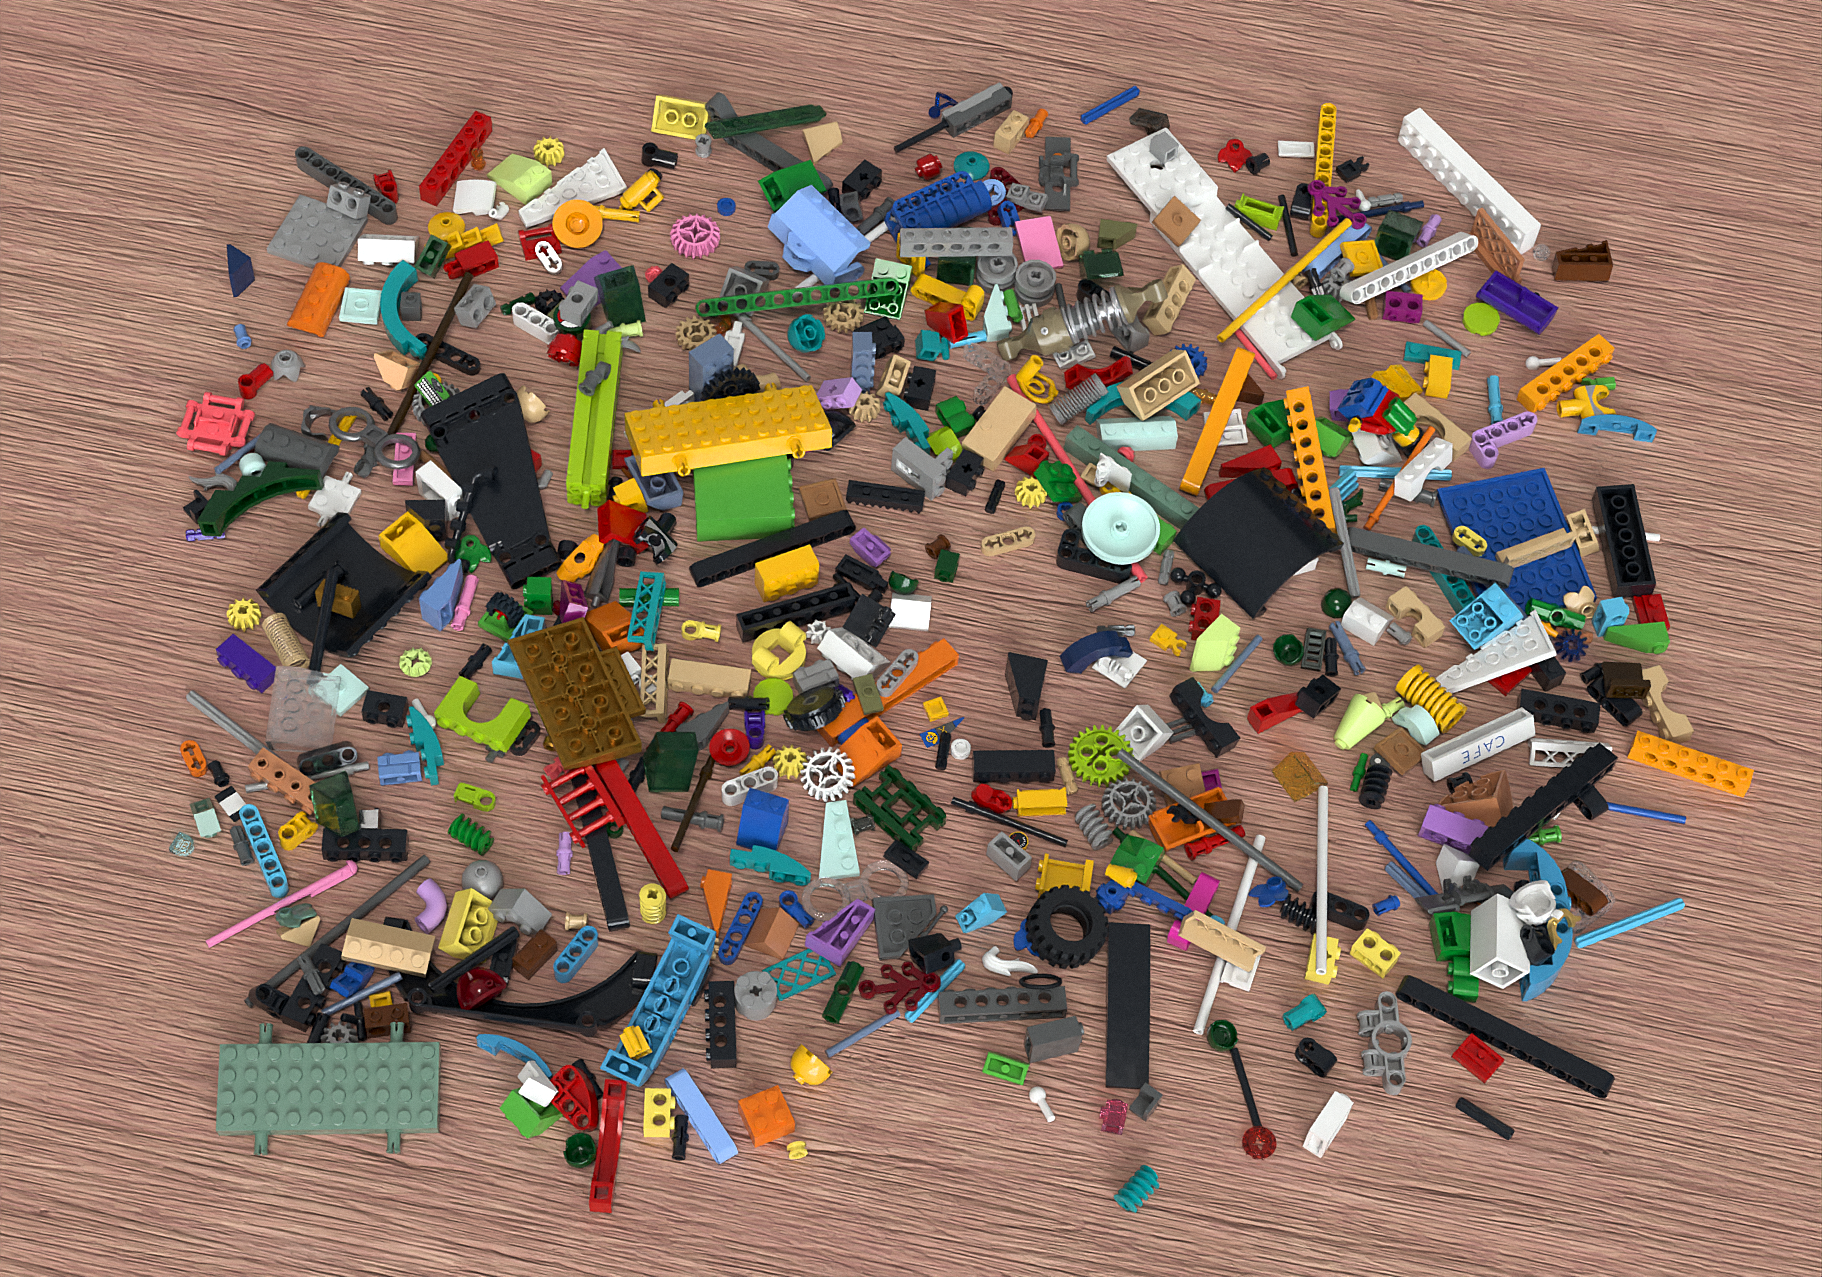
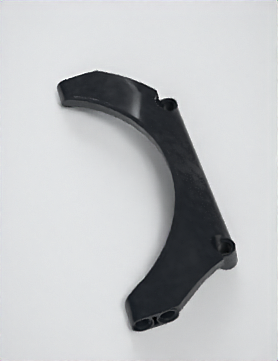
M388 916L384 919L383 925L412 931L408 920ZM636 951L619 970L596 986L567 998L543 1003H513L492 999L473 1010L461 1009L457 997V983L454 981L437 993H432L429 989L428 983L442 974L431 961H429L426 978L400 972L403 979L394 983L403 1000L408 1001L410 1010L416 1014L433 1012L578 1032L585 1037H592L597 1033L598 1027L604 1029L610 1027L638 1006L656 970L657 953ZM387 970L389 976L397 973L396 971ZM415 1000H422L419 1003L413 1002ZM592 1023L591 1026H584L583 1024Z

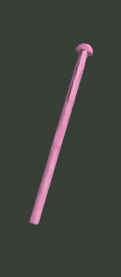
M347 860L346 866L207 939L206 944L210 948L262 919L275 915L274 911L279 908L288 906L309 894L313 897L355 875L358 870L357 864L352 860Z

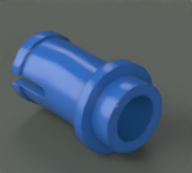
M1389 895L1387 899L1372 904L1373 911L1377 916L1390 910L1396 911L1400 907V901L1396 895Z

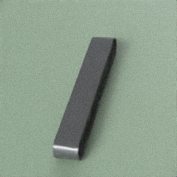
M306 146L296 149V163L301 171L329 189L330 185L346 182L352 188L364 190V193L371 196L368 214L386 225L396 223L398 218L397 209L393 201Z

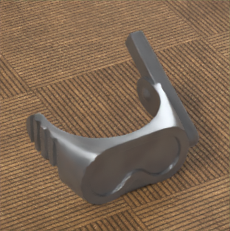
M309 405V408L303 412L302 434L319 440H326V434L311 432V424L319 416L332 415L337 410Z

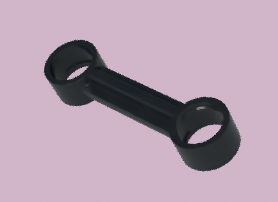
M562 540L558 544L557 553L561 559L566 560L578 545L571 540ZM630 547L618 548L616 563L622 567L634 566L637 552ZM578 553L575 558H585V554Z

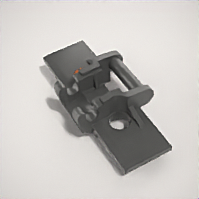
M1045 137V160L1043 155L1039 156L1040 171L1038 176L1039 184L1044 186L1045 194L1048 196L1044 210L1070 211V187L1079 185V179H1077L1079 155L1071 153V138ZM1063 167H1070V177L1064 176ZM1059 186L1062 188V191L1055 192L1053 187Z
M1471 875L1464 876L1463 888L1455 882L1451 883L1450 878L1444 879L1443 893L1416 897L1415 901L1429 914L1454 910L1457 912L1460 911V906L1465 903L1476 902L1478 905H1481L1497 893L1510 899L1514 892L1505 884L1489 886L1487 883H1481L1478 879L1472 880Z

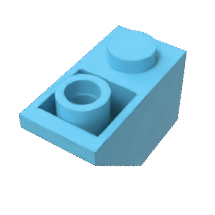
M983 893L955 915L963 933H968L994 923L1007 910L999 894Z

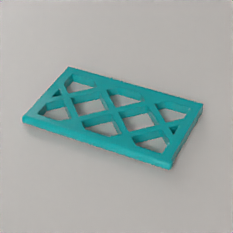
M808 948L763 969L762 972L769 973L777 968L782 969L779 979L772 977L777 983V997L779 1001H782L836 976L829 960L821 955L818 960L808 958L807 954L813 952ZM796 959L802 960L799 969L787 966L788 963ZM805 961L816 964L814 974L802 971ZM820 966L826 967L829 970V973L823 976L817 975ZM785 970L797 974L794 983L782 980ZM800 975L812 978L810 982L802 986L797 984ZM780 984L792 987L791 991L781 994L779 991Z

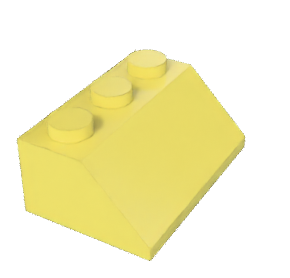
M662 94L657 95L651 132L689 139H696L700 134H707L711 119L705 109L707 102Z
M472 888L455 892L438 948L454 958L464 959L491 941L498 923L494 919L493 914L488 910L493 901Z

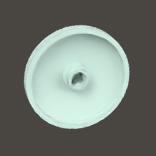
M1124 492L1108 493L1095 499L1086 509L1082 520V536L1087 547L1100 559L1113 564H1132L1146 558L1154 550L1160 534V523L1154 509L1140 497Z

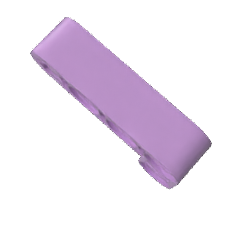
M1527 411L1475 431L1471 437L1472 441L1469 451L1479 466L1484 469H1491L1498 457V447L1531 435L1537 423V416Z

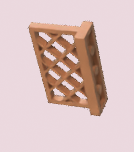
M1483 207L1478 209L1471 232L1468 233L1478 238V246L1474 252L1492 274L1498 271L1521 284L1522 278L1519 275L1525 259Z

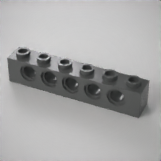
M1011 986L1005 989L990 987L984 990L971 988L963 991L944 990L938 994L939 1024L1066 1018L1067 1001L1065 986L1051 989H1029ZM1046 999L1048 1003H1042L1039 1000ZM1019 1000H1025V1001H1027L1028 1003H1027V1004H1021V1003H1019L1018 1001H1019ZM998 1001H1004V1002H1006L1007 1004H1006V1005H999L997 1002H998ZM977 1002H983V1003H985L986 1005H985V1006H978L976 1003H977ZM962 1003L965 1006L960 1008L957 1007L955 1004Z

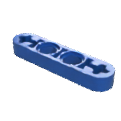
M750 892L744 897L718 951V958L722 964L731 965L737 960L760 909H762L763 899L759 893ZM756 899L757 903L753 904L752 911H750V901L752 902ZM746 915L750 917L751 921L747 924H742L739 918ZM733 933H739L742 935V939L733 941L730 936ZM730 945L732 946L731 955L725 958L724 953L728 952Z

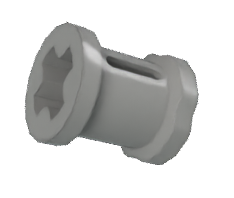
M700 134L696 137L695 143L697 148L695 152L698 157L707 158L710 156L712 140L709 135Z
M1344 257L1336 267L1331 269L1330 274L1336 281L1341 282L1349 272L1354 270V264L1350 259Z
M1177 591L1169 592L1163 597L1164 602L1170 608L1172 617L1180 616L1187 610L1186 605L1182 604L1179 598L1180 593Z

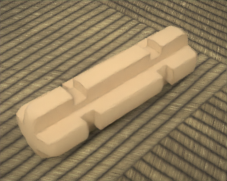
M1058 758L1057 765L1060 769L1063 784L1066 786V793L1068 795L1077 793L1078 788L1074 782L1075 779L1069 766L1068 758Z

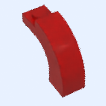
M1124 356L1112 365L1101 369H1089L1077 363L1064 372L1066 388L1073 389L1076 392L1074 389L1076 387L1078 392L1081 393L1077 388L1078 385L1083 391L1079 385L1081 383L1087 391L1082 381L1090 389L1085 379L1092 386L1088 377L1092 380L1091 375L1094 373L1097 374L1105 387L1123 382L1125 378L1133 374L1131 358Z

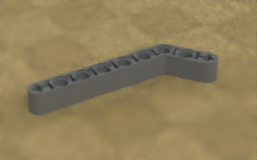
M717 92L705 104L706 111L725 142L773 172L803 162L744 126L724 94ZM817 170L827 189L826 192L821 194L824 196L832 188L833 182L828 176Z

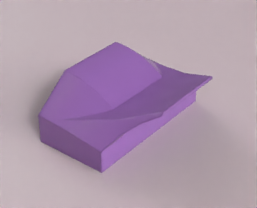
M865 528L850 538L849 543L854 551L870 566L877 567L891 555V548L877 535H872Z

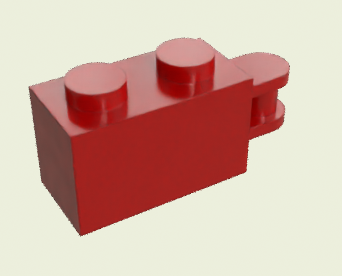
M487 240L455 253V260L445 264L443 269L445 272H448L449 279L463 277L465 272H469L476 277L498 268V255Z

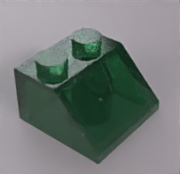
M1112 248L1101 249L1102 252L1097 253L1094 250L1083 251L1084 254L1078 256L1080 277L1090 280L1124 276L1119 253L1113 251Z

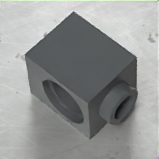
M858 191L841 194L840 206L843 216L849 222L863 219V208Z
M401 293L400 310L402 321H421V293Z

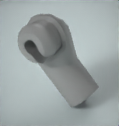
M544 470L540 479H537L539 490L547 487L553 475L550 470Z

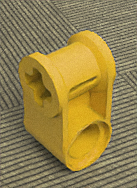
M304 811L297 813L290 821L280 827L278 831L280 846L284 850L295 849L317 831L318 824L308 819Z

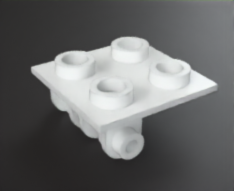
M1100 453L1095 474L1096 478L1094 480L1095 485L1103 487L1107 482H1110L1122 492L1129 493L1132 477L1130 471L1126 467L1118 465L1110 456Z
M1133 652L1129 658L1117 656L1100 658L1092 668L1123 688H1126L1147 660Z

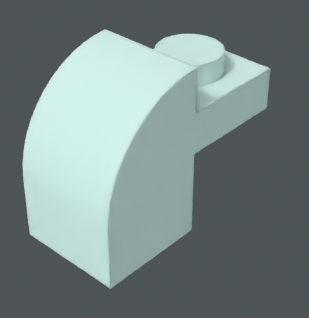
M1417 704L1412 708L1405 706L1392 717L1394 724L1408 728L1410 736L1420 744L1427 745L1440 734L1432 716Z

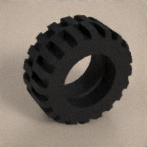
M1061 885L1060 888L1055 886L1050 888L1049 891H1045L1034 903L1026 918L1025 931L1028 932L1026 938L1028 942H1032L1030 947L1032 951H1037L1040 954L1038 957L1042 961L1044 959L1048 960V964L1053 967L1058 964L1061 969H1066L1069 965L1073 969L1078 968L1080 964H1087L1104 945L1109 931L1108 927H1106L1109 924L1108 917H1104L1106 911L1103 906H1099L1098 903L1100 901L1096 897L1092 898L1090 892L1086 889L1084 892L1081 891L1078 886L1069 888V885ZM1066 913L1073 916L1082 927L1083 939L1068 941L1057 935L1050 922L1051 914Z

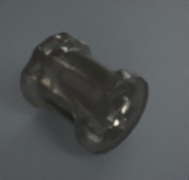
M871 813L858 819L850 818L851 828L855 836L868 830L875 831V822Z

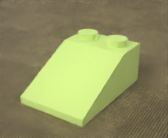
M513 153L487 174L489 179L496 182L497 185L525 205L536 199L552 185L551 170L536 160Z

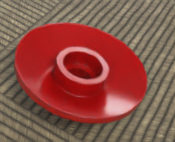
M723 729L717 732L709 744L711 757L717 763L725 766L741 763L748 756L750 750L747 736L737 729ZM727 749H733L732 752H727Z

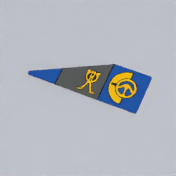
M964 717L920 733L926 748L939 744L941 733H951L962 722Z

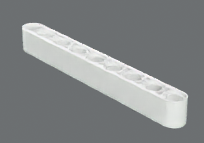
M1458 232L1343 285L1340 290V297L1354 304L1364 302L1474 251L1478 246V238L1468 233Z

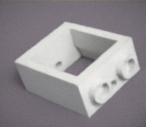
M430 460L416 471L418 492L426 500L445 499L447 518L451 521L459 517L460 512L456 511V504L459 500L463 501L462 489Z
M1335 1091L1310 1128L1302 1147L1321 1158L1346 1121L1354 1102L1347 1095Z

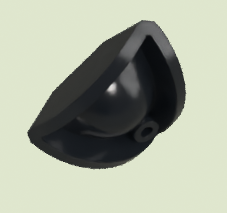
M830 410L824 412L832 428V447L823 449L825 451L831 450L856 427L854 421L847 415Z

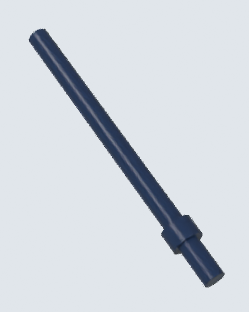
M1423 200L1415 202L1405 201L1399 205L1355 213H1362L1366 218L1401 211L1406 213L1412 209L1423 208L1424 202ZM1344 215L1337 216L1339 219L1338 223H1341L1346 217Z

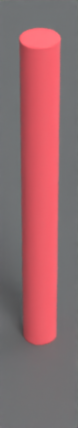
M1240 328L1234 332L1245 348L1255 353L1254 359L1271 380L1276 379L1278 375Z

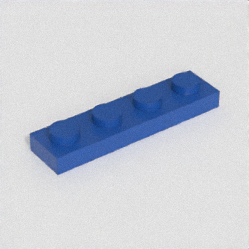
M1135 882L1132 888L1127 887L1129 890L1128 896L1133 898L1137 896L1146 905L1150 906L1153 904L1157 906L1156 908L1162 913L1167 914L1170 912L1174 914V918L1181 922L1183 917L1193 912L1190 908Z

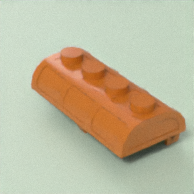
M316 263L287 322V326L324 337L343 298L345 287L349 285L350 276L347 271L332 264Z
M1219 787L1189 798L1203 809L1204 803L1227 800L1222 789ZM1170 806L1154 811L1152 815L1148 816L1150 830L1157 844L1164 847L1165 852L1216 832L1206 823H1202L1201 820L1194 824H1185L1182 820L1172 822L1174 815L1167 814ZM1223 823L1227 827L1235 825L1234 823Z

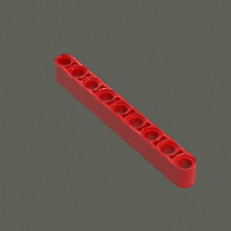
M616 759L592 765L668 898L672 899L688 891L689 887Z

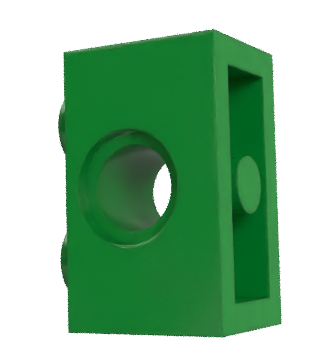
M527 577V585H523L524 607H528L529 610L534 612V615H552L553 590L551 577Z

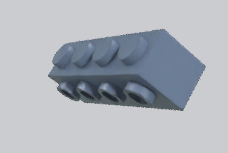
M852 332L850 377L860 386L862 394H865L866 391L870 393V388H873L876 343H872V332Z

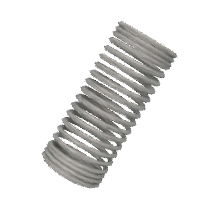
M1096 373L1091 375L1092 380L1088 377L1092 386L1085 379L1090 389L1082 381L1087 391L1081 383L1079 385L1083 391L1077 385L1081 394L1074 387L1079 397L1071 389L1077 400L1070 391L1068 393L1072 399L1066 393L1070 402L1063 395L1068 405L1060 397L1066 408L1059 399L1057 401L1063 410L1056 401H1054L1055 404L1049 405L1050 410L1061 425L1070 420V417L1073 418V415L1079 414L1081 409L1084 410V407L1087 408V406L1093 404L1095 399L1098 400V398L1108 393L1107 388Z

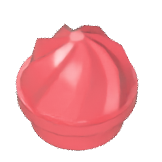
M658 266L648 268L645 272L646 280L651 283L662 272V269Z
M1121 447L1118 449L1117 452L1133 462L1135 455L1131 447Z

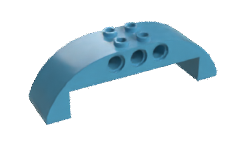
M1527 839L1502 859L1504 870H1528L1530 883L1539 880L1548 881L1550 889L1555 896V909L1566 908L1570 911L1571 897H1568L1564 877L1554 859L1543 848ZM1565 917L1557 924L1556 932L1562 939V943L1558 944L1555 953L1540 966L1530 965V972L1521 978L1519 985L1522 1001H1529L1545 992L1553 984L1569 955L1573 937V927H1568ZM1548 922L1546 924L1537 925L1536 927L1544 926L1547 928Z
M677 914L668 932L671 940L627 1026L636 1027L639 1025L652 1053L636 1061L632 1060L622 1040H620L615 1051L609 1049L600 1067L601 1070L637 1087L642 1086L650 1078L669 1049L703 980L715 944L716 931Z

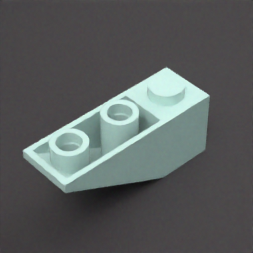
M998 284L994 286L983 318L982 328L986 332V342L1000 341L1008 338L1009 332L1012 331L1011 321L1007 320V306L1003 305V291L999 290Z

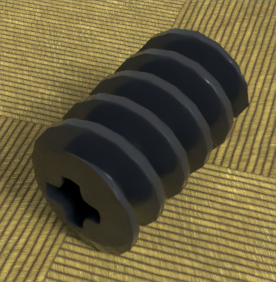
M1374 764L1367 768L1359 802L1366 808L1380 809L1381 804L1385 801L1384 796L1387 794L1386 790L1389 787L1388 783L1393 772L1387 766Z
M1288 894L1280 909L1281 919L1289 916V923L1296 919V927L1304 924V931L1311 927L1310 934L1314 935L1316 933L1317 911L1313 913L1314 906L1311 905L1306 909L1305 901L1298 905L1299 898L1297 897L1291 901L1292 894Z

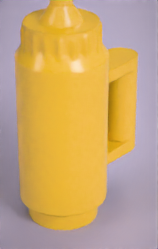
M651 170L645 172L620 197L621 205L619 209L623 210L626 208L631 210L640 203L647 212H650L665 198L656 188L660 182L659 177ZM654 191L657 195L646 204L643 200Z

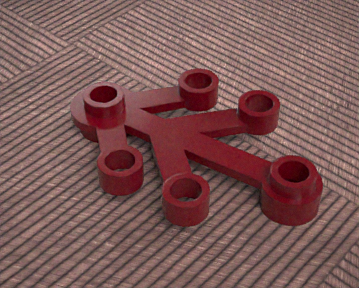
M907 961L901 966L902 973L905 976L912 975L918 980L910 981L895 971L890 964H885L880 969L882 977L885 979L891 978L896 983L875 985L871 980H864L859 984L858 989L860 996L865 999H871L875 994L896 992L890 1000L884 1003V1010L887 1014H894L897 1011V1004L912 989H918L912 997H908L905 1000L906 1010L913 1012L918 1008V1002L927 992H934L940 988L941 979L934 972L929 974L923 973L914 967L912 962Z

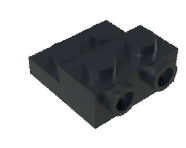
M886 316L853 330V332H872V343H876L875 360L882 359L887 354L897 352L904 347V336L896 325L893 326Z

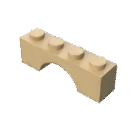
M1414 393L1404 402L1416 414L1417 421L1414 424L1415 426H1432L1441 439L1453 443V462L1469 449L1472 438L1458 428L1453 421L1442 415L1438 409L1431 406L1423 397Z
M1661 665L1642 670L1643 680H1650L1651 688L1646 698L1643 699V703L1648 707L1651 719L1659 729L1660 737L1676 744L1689 741L1694 730L1686 714H1678L1671 711L1662 701L1661 693L1665 690L1669 681Z

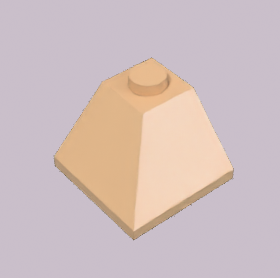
M393 350L374 354V359L384 382L390 384V387L395 390L409 388L421 364L420 362Z

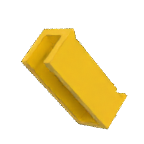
M1066 787L1060 790L1039 789L1022 790L1021 792L1017 789L1016 797H1012V806L1017 811V817L1065 815V807H1067Z

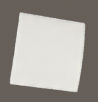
M488 180L457 181L453 206L454 213L473 212L476 216L489 214L490 209L494 207L496 182Z
M1233 409L1218 446L1248 443L1241 409ZM1204 412L1202 414L1204 426L1206 424L1210 412Z

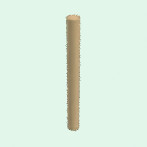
M1135 830L1129 833L1131 836L1144 838ZM1164 855L1161 860L1190 884L1194 885L1197 878L1168 855Z

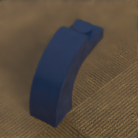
M1102 631L1074 642L1060 655V659L1066 672L1082 673L1092 662L1107 656L1129 658L1133 651L1127 637H1119L1116 631Z

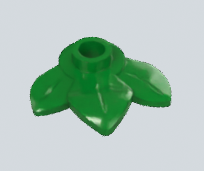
M475 535L465 536L461 541L459 550L455 554L456 561L459 558L470 561L468 571L470 573L475 571L479 561L490 563L492 559L489 548L481 544L479 538ZM473 541V546L468 547L467 543Z

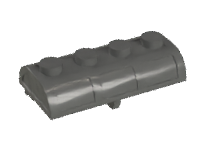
M269 423L265 426L256 442L255 453L261 455L263 460L267 462H287L288 468L320 470L323 479L331 462L338 454L340 447Z

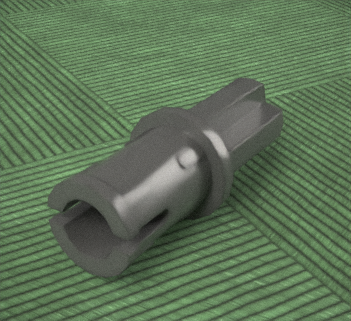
M233 826L230 829L234 842L233 849L237 851L242 866L250 865L254 861L249 850L250 843L246 840L242 827Z
M309 953L302 954L304 959L299 956L296 960L304 973L303 978L307 979L313 994L323 993L325 986L319 976V969L315 968Z

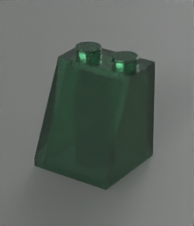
M1389 210L1379 226L1375 238V244L1380 255L1395 261L1410 255L1420 235L1423 222Z
M976 256L939 257L936 279L949 284L973 285Z
M656 732L642 756L649 792L689 791L699 751L696 732Z
M346 771L309 785L316 823L341 837L360 829L353 793Z

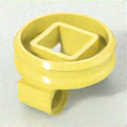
M788 621L781 629H771L762 633L755 640L752 647V664L755 669L766 678H778L781 680L792 678L793 672L805 664L806 648L803 641L806 639V633L791 621ZM777 645L791 654L780 665L779 658L770 652Z

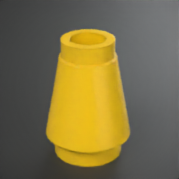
M1109 864L1105 875L1124 888H1132L1138 873L1134 872V869Z

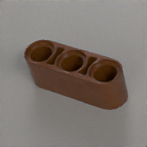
M1565 868L1561 871L1565 880L1568 897H1571V903L1584 913L1593 916L1608 904L1606 895L1570 868Z

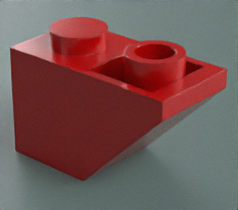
M1034 443L1020 445L1012 449L1005 457V461L1036 478L1034 472L1038 469L1041 462L1048 460L1050 452Z

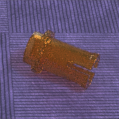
M474 148L471 151V166L479 171L485 167L486 162L483 159V150L480 148L478 153V148Z

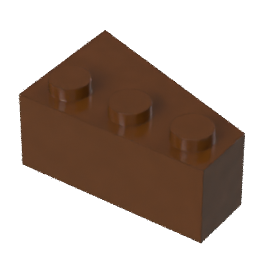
M1607 240L1602 241V244L1594 246L1593 244H1587L1585 248L1581 249L1574 247L1557 251L1552 265L1554 280L1609 281L1613 268Z

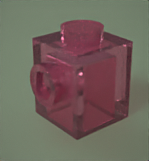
M1107 1099L1106 1106H1101L1099 1119H1103L1101 1131L1122 1135L1128 1103H1124L1119 1099Z

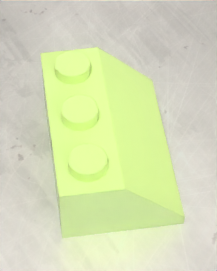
M1221 614L1197 638L1190 670L1192 672L1220 671L1225 665L1229 666L1234 660L1233 654L1237 649L1236 643L1240 638L1238 636L1240 627Z

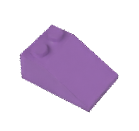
M604 250L590 258L560 287V290L567 296L570 287L574 286L577 280L598 288V301L595 304L597 306L628 288V277L622 267Z

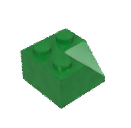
M1128 835L1117 848L1110 864L1134 869V872L1138 873L1135 882L1148 887L1165 855L1164 847L1147 839Z

